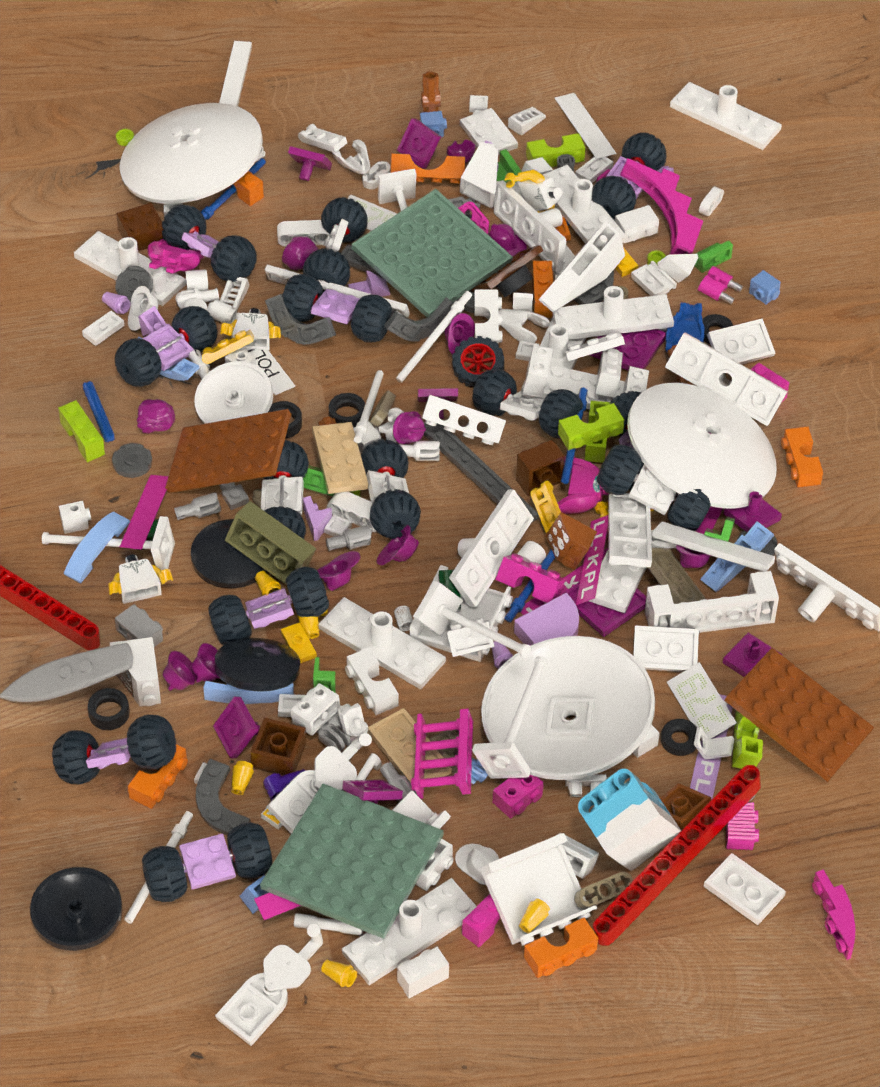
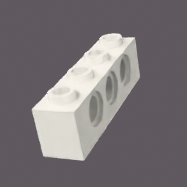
M429 395L422 418L426 419V424L436 426L438 423L444 425V430L453 433L459 430L463 432L465 437L474 439L477 436L482 438L481 442L492 446L494 442L499 443L506 422L504 419ZM440 410H449L450 416L447 420L439 418ZM462 415L467 416L469 419L466 426L458 425V418ZM479 422L487 423V430L483 433L477 431L476 427Z

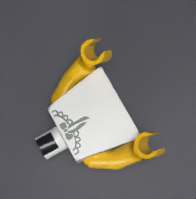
M534 169L520 172L518 175L508 173L504 179L511 180L506 183L508 188L513 187L515 181H517L524 200L538 213L555 208V203L559 201L562 195L561 189L555 187L550 176L543 175Z
M251 308L249 313H240L238 319L234 320L231 324H221L220 334L232 336V338L241 330L248 331L251 329L254 341L241 347L242 349L270 350V338H281L280 327L274 326L272 322L268 321L267 315L260 314L261 312L257 308Z
M128 555L125 558L126 563L119 566V572L114 575L112 582L108 583L109 595H112V593L121 594L123 604L162 595L161 584H165L168 580L173 581L171 570H161L157 566L151 565L148 559L138 560L136 555Z

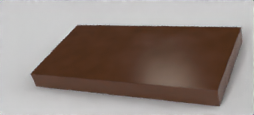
M541 245L519 251L512 256L511 263H507L505 267L493 273L489 278L471 289L470 292L475 293V290H491L544 250Z

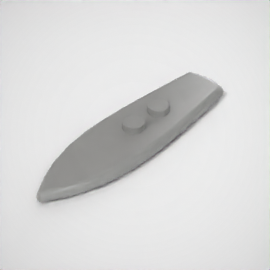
M128 643L73 654L45 663L30 670L11 683L0 694V698L13 702L27 703L51 700L68 695L131 669L133 666L132 650Z

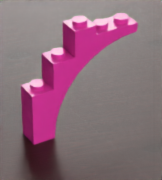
M627 158L620 175L634 182L647 192L663 211L671 232L669 255L692 254L703 220L687 214L692 198L675 191L680 175L664 168L660 173Z

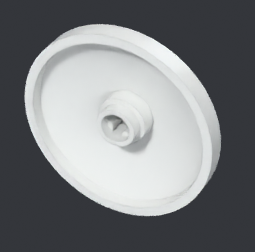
M243 361L228 362L214 368L201 380L195 393V408L204 424L268 413L273 401V387L266 373L258 366Z

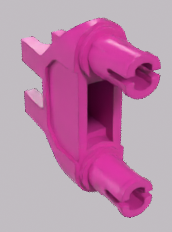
M161 239L159 242L154 241L148 246V256L152 261L149 263V268L166 267V272L172 274L177 271L194 269L199 265L200 260L204 256L200 254V250H185L169 246L164 239Z

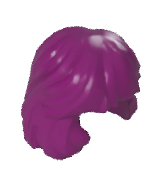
M296 236L285 247L282 262L291 270H301L305 260L311 253L318 250V247L309 237Z
M147 399L140 403L137 413V427L142 430V433L149 434L154 431H166L175 422L174 409L167 402Z

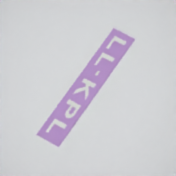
M720 695L723 701L727 697L725 695ZM724 701L725 705L731 713L732 706H730L727 702ZM728 729L713 738L726 737ZM698 751L690 785L691 789L708 795L711 799L713 798L721 757L704 759Z

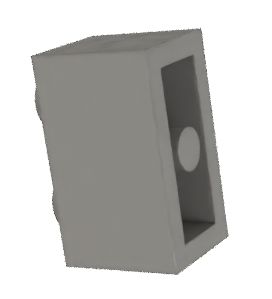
M135 604L115 617L116 631L126 640L153 637L154 647L163 641V628L160 623L153 621L144 609H139Z

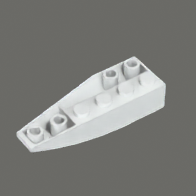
M605 222L592 235L539 300L548 309L555 312L604 281L625 256L620 233L608 222Z

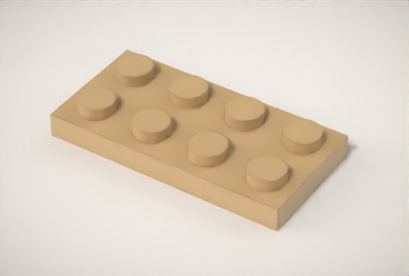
M352 422L312 426V434L328 494L368 489V480L359 447L354 442L355 433Z
M403 708L369 726L368 733L401 775L406 776L411 783V778L415 775L416 736L414 733V723L416 722ZM429 750L425 753V760L443 758L438 750ZM450 766L425 769L424 779L445 777L452 773V768Z

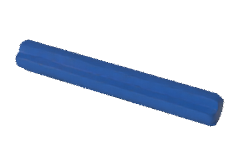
M84 382L83 390L104 441H114V432L93 382Z

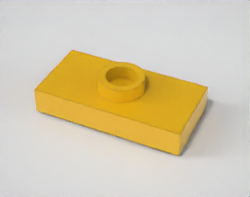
M300 622L281 629L283 639L287 646L297 653L300 663L317 657V653Z

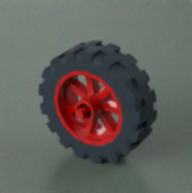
M477 336V338L469 337L468 340H463L460 342V346L455 348V353L452 356L455 376L458 377L460 383H465V386L475 387L478 377L483 373H480L482 369L486 371L491 369L504 370L502 348H499V344L495 341L493 342L488 337L485 339L482 336ZM470 354L473 355V359H472V358H467V357H468ZM485 354L490 356V358L483 359ZM464 362L472 364L466 368ZM493 362L490 368L485 365V363Z

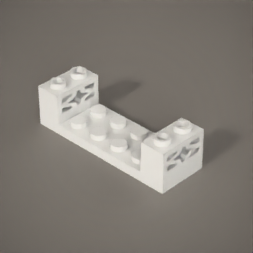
M533 345L523 394L545 399L554 390L567 389L579 396L580 388L584 387L588 390L586 397L587 409H590L591 400L611 402L613 400V397L596 394L599 375L550 365L553 349ZM630 366L626 380H619L615 397L617 395L620 396L624 392L628 393V391L644 392L647 388L649 370Z
M771 571L751 573L747 594L710 600L703 599L695 602H681L679 604L673 603L668 584L655 585L647 588L645 616L649 627L699 629L700 633L775 623L779 596Z

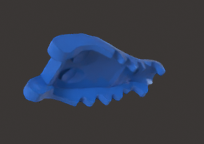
M681 302L679 312H676V315L673 317L674 327L667 328L666 352L672 346L678 344L685 332L704 343L705 330L701 315L702 303L690 305L689 303Z

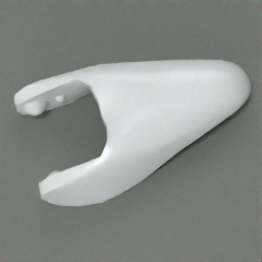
M361 140L353 141L352 146L358 153L355 157L349 156L347 159H344L339 150L332 152L334 158L343 167L362 175L370 172L367 148Z
M498 309V314H502V326L518 341L535 343L537 340V336L533 332L522 327L527 319L544 328L550 325L546 317L531 311Z

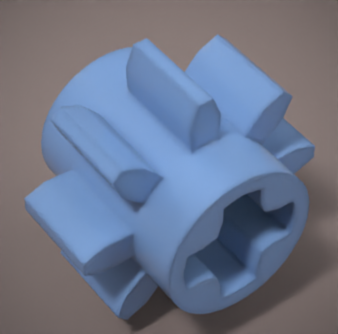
M472 758L471 783L475 784L476 781L482 783L488 774L479 760Z

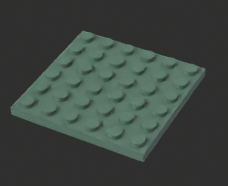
M434 189L352 243L351 248L426 317H429L438 308L445 297L454 302L466 291H470L493 273L505 267L507 263H511L513 258L437 189Z
M322 783L260 884L261 889L384 939L399 914L401 904L407 900L441 841L443 830L370 801H363L357 796Z

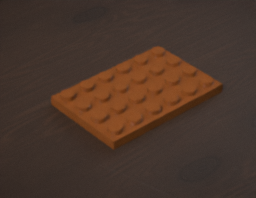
M285 409L184 427L165 489H167L168 493L275 476L291 418L290 411Z
M773 648L765 654L724 700L827 782L874 729V726Z

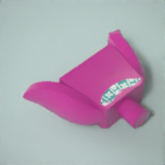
M574 457L568 496L557 503L562 513L586 512L602 501L603 495H609L597 483V475L600 471L597 466Z

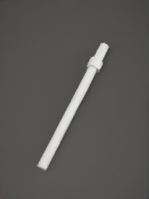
M466 291L458 301L453 303L449 313L398 374L396 379L402 383L451 323L452 319L464 310V305L472 297L469 291Z
M378 370L375 374L360 422L356 425L355 443H361L363 436L367 433V423L384 375L381 370Z
M186 811L179 824L175 825L171 832L172 836L166 846L175 848L179 840L184 838L187 826L193 817L191 812ZM146 881L124 918L127 923L131 924L149 894Z

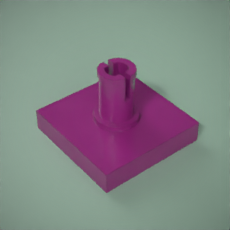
M411 118L397 151L401 154H410L412 161L417 166L426 169L441 136L416 118Z
M292 146L289 147L288 154L296 162L303 164L299 179L309 181L313 166L331 170L332 163L325 155Z
M458 388L418 389V402H427L429 395L447 401H457ZM444 409L439 412L440 419H444Z
M756 491L749 494L748 506L724 508V515L734 518V523L747 533L756 522L767 528L780 521L782 513L763 500L762 495H759V492Z
M748 632L723 658L722 663L745 677L772 647Z
M235 696L213 725L230 758H238L252 737L257 735L260 729L258 722L253 720L242 698Z
M382 779L345 780L342 789L359 797L363 801L367 800L377 805L378 800L402 799L403 790Z

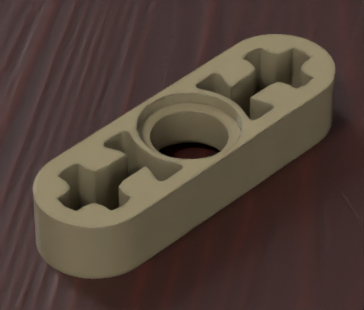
M389 390L384 393L370 418V423L377 428L381 425L388 415L396 395Z
M619 872L586 886L575 893V903L581 909H588L619 896L633 881V878L627 872ZM624 880V885L615 888V883ZM600 885H605L608 888V896H603L600 893ZM593 893V898L586 901L583 900L584 896Z

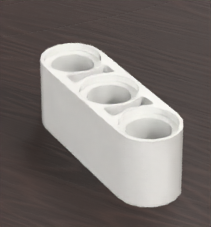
M321 220L284 221L277 225V241L281 246L285 247L296 236L309 237L316 245H324L327 236H331L322 227Z
M350 492L334 494L327 504V509L332 508L333 515L352 521L353 524L360 527L367 525L371 528L372 532H376L370 522V508L373 502Z

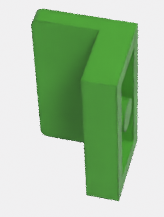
M507 149L500 151V161L497 162L499 167L496 181L503 180L507 183L511 181L504 180L508 173L518 175L522 171Z
M729 240L722 244L715 243L695 253L698 254V259L694 266L703 273L711 269L712 266H717L731 259L733 244Z
M309 465L307 473L303 478L304 488L334 496L335 493L328 494L322 469Z
M727 517L722 532L707 528L704 535L728 542L735 519Z
M315 657L313 687L315 688L320 683L336 693L335 671H320V657Z

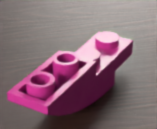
M823 869L815 872L812 887L815 894L821 897L823 907L828 913L825 922L826 930L830 935H833L838 951L843 953L846 960L851 959L855 942V920L852 906L843 885L833 887Z

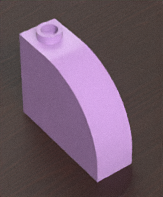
M565 593L516 619L514 633L523 644L529 646L548 639L578 636L579 613L577 606L572 598Z

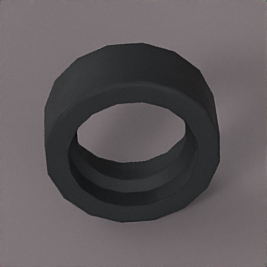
M524 265L496 286L503 297H507L533 279V275Z
M353 393L336 395L329 403V416L335 418L336 424L352 422L354 428L360 422L365 401L362 397ZM348 406L354 407L359 411L356 415L349 417L336 413L338 409Z
M278 401L271 405L268 412L288 409L291 416L295 419L288 426L285 437L287 439L295 436L301 430L302 413L300 408L294 403Z
M115 688L101 689L92 694L88 700L87 708L90 721L99 729L114 730L120 728L129 718V702L126 695ZM106 702H115L121 706L120 712L112 716H101L96 713V709Z

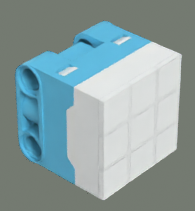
M620 769L585 795L578 803L579 812L607 855L630 871L671 842L681 832V829L656 792L646 783L641 782L628 769Z

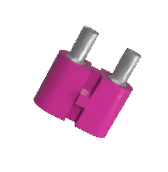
M712 266L700 283L698 291L716 301H719L721 298L732 304L734 298L724 293V291L730 286L740 292L743 286L734 282L733 276Z

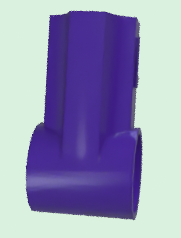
M299 770L284 776L272 774L266 777L263 784L270 800L272 801L297 775L306 770Z

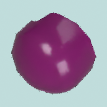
M466 139L461 144L454 141L447 147L446 153L447 156L465 157V163H468L475 153L476 145Z

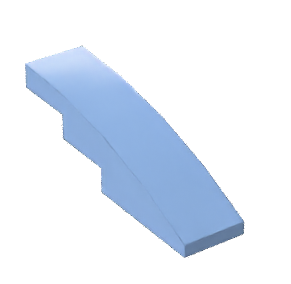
M756 522L745 536L741 535L734 544L760 552L774 534L759 522ZM718 558L700 580L717 592L746 566Z
M206 681L203 687L205 700L230 703L234 696L241 697L245 704L279 702L280 694H294V683L273 691H249L236 688L228 683L225 685Z

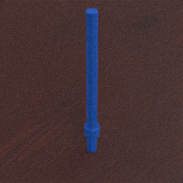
M260 158L248 171L255 174L266 164V161ZM233 184L210 206H206L201 211L205 220L210 219L214 215V211L237 191Z
M584 387L580 388L578 396L583 403V409L578 414L581 421L583 412L587 407L586 397L588 390ZM576 448L567 449L561 478L563 484L569 483Z
M552 549L540 564L544 570H547L555 559ZM532 579L527 583L519 597L515 598L511 603V608L505 616L507 622H512L516 614L524 608L525 601L534 589Z

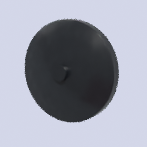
M234 519L221 520L208 525L197 534L191 546V562L197 575L205 582L220 588L234 589L246 587L257 582L255 576L258 572H268L225 541Z
M243 638L226 643L216 652L214 668L217 675L224 682L236 688L249 691H273L289 686L298 678L300 658L292 648L278 641L265 638Z
M71 867L55 872L40 883L32 896L30 916L33 927L42 940L62 950L76 951L94 947L105 941L119 925L122 916V899L119 889L110 877L92 868Z

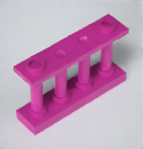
M460 709V718H457L456 721L426 724L422 714H417V723H414L416 754L415 775L411 778L412 790L416 791L420 799H423L425 787L455 784L459 786L462 795L471 794L473 719L469 709ZM448 730H458L459 736L456 739L426 742V733ZM457 748L458 755H455V757L425 760V753L429 750ZM450 766L458 768V773H455L454 776L424 779L425 769Z

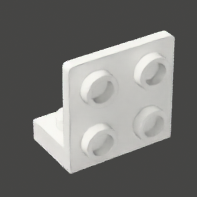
M484 617L473 619V621L490 629L489 620L484 621ZM459 623L451 625V629L447 631L453 657L495 647L492 639Z
M410 791L392 809L395 812L439 829L451 817L446 811L440 814L433 813L413 791Z

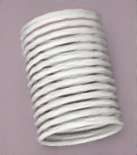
M407 606L396 608L394 614L399 629L401 631L410 630L409 627L413 619Z

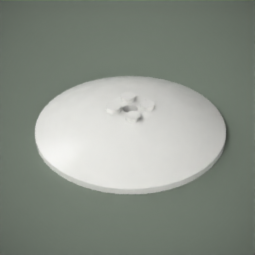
M203 103L183 107L155 119L134 136L122 154L120 174L130 192L150 202L176 204L202 199L227 188L252 167L262 148V131L252 114L234 105Z
M665 383L646 389L636 398L628 414V432L635 451H637L642 462L653 475L677 493H688L690 491L697 494L698 492L694 489H702L701 492L708 496L713 507L741 508L748 506L749 494L751 492H759V495L761 494L763 498L771 489L777 470L772 446L758 424L745 411L725 397L695 385Z
M558 637L531 645V652L527 657L520 656L518 652L499 668L489 682L482 701L483 727L489 743H504L535 666V658L542 656L547 659V665L542 669L514 740V745L531 769L530 775L545 779H578L612 768L627 758L641 744L650 729L655 713L654 689L643 665L620 646L593 637ZM569 715L576 716L573 720L565 719Z

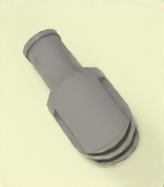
M216 492L193 498L192 503L174 508L177 520L194 515L201 518L221 511Z
M366 525L347 529L343 532V535L326 538L328 551L343 547L352 550L370 545L371 528Z
M325 723L316 732L319 734V741L326 747L333 746L339 751L343 750L345 745L348 746L352 741L350 737L332 723Z
M391 762L382 765L380 772L388 783L403 790L402 799L410 791H413L411 783L406 776L399 775Z

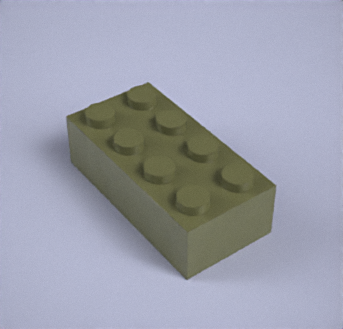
M251 501L236 513L225 539L226 542L285 584L287 576L292 571L300 567L309 566L316 551L314 546Z

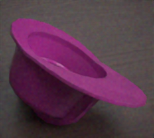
M492 224L489 236L511 256L527 249V244L514 233L511 226L507 224Z
M460 313L456 315L444 331L452 355L455 353V348L460 346V342L468 340L469 337H474L475 324L468 314Z
M415 411L401 413L397 416L393 425V436L401 444L419 441L423 437L424 431H426L420 414Z
M409 525L401 531L403 534L401 538L392 539L383 548L377 557L376 562L378 565H384L390 560L406 561L413 555L419 545V541L410 534Z
M676 545V549L680 552V564L683 568L703 567L711 556Z
M351 551L341 554L317 570L320 578L323 579L330 591L338 589L350 581L351 568L359 562L361 557L359 552Z
M208 643L201 644L197 656L191 665L193 672L196 674L195 681L197 683L200 681L213 682L220 678L214 668L215 655L218 650Z
M178 651L170 652L168 663L162 673L169 691L174 688L184 690L190 684H195L196 674L192 670V662Z

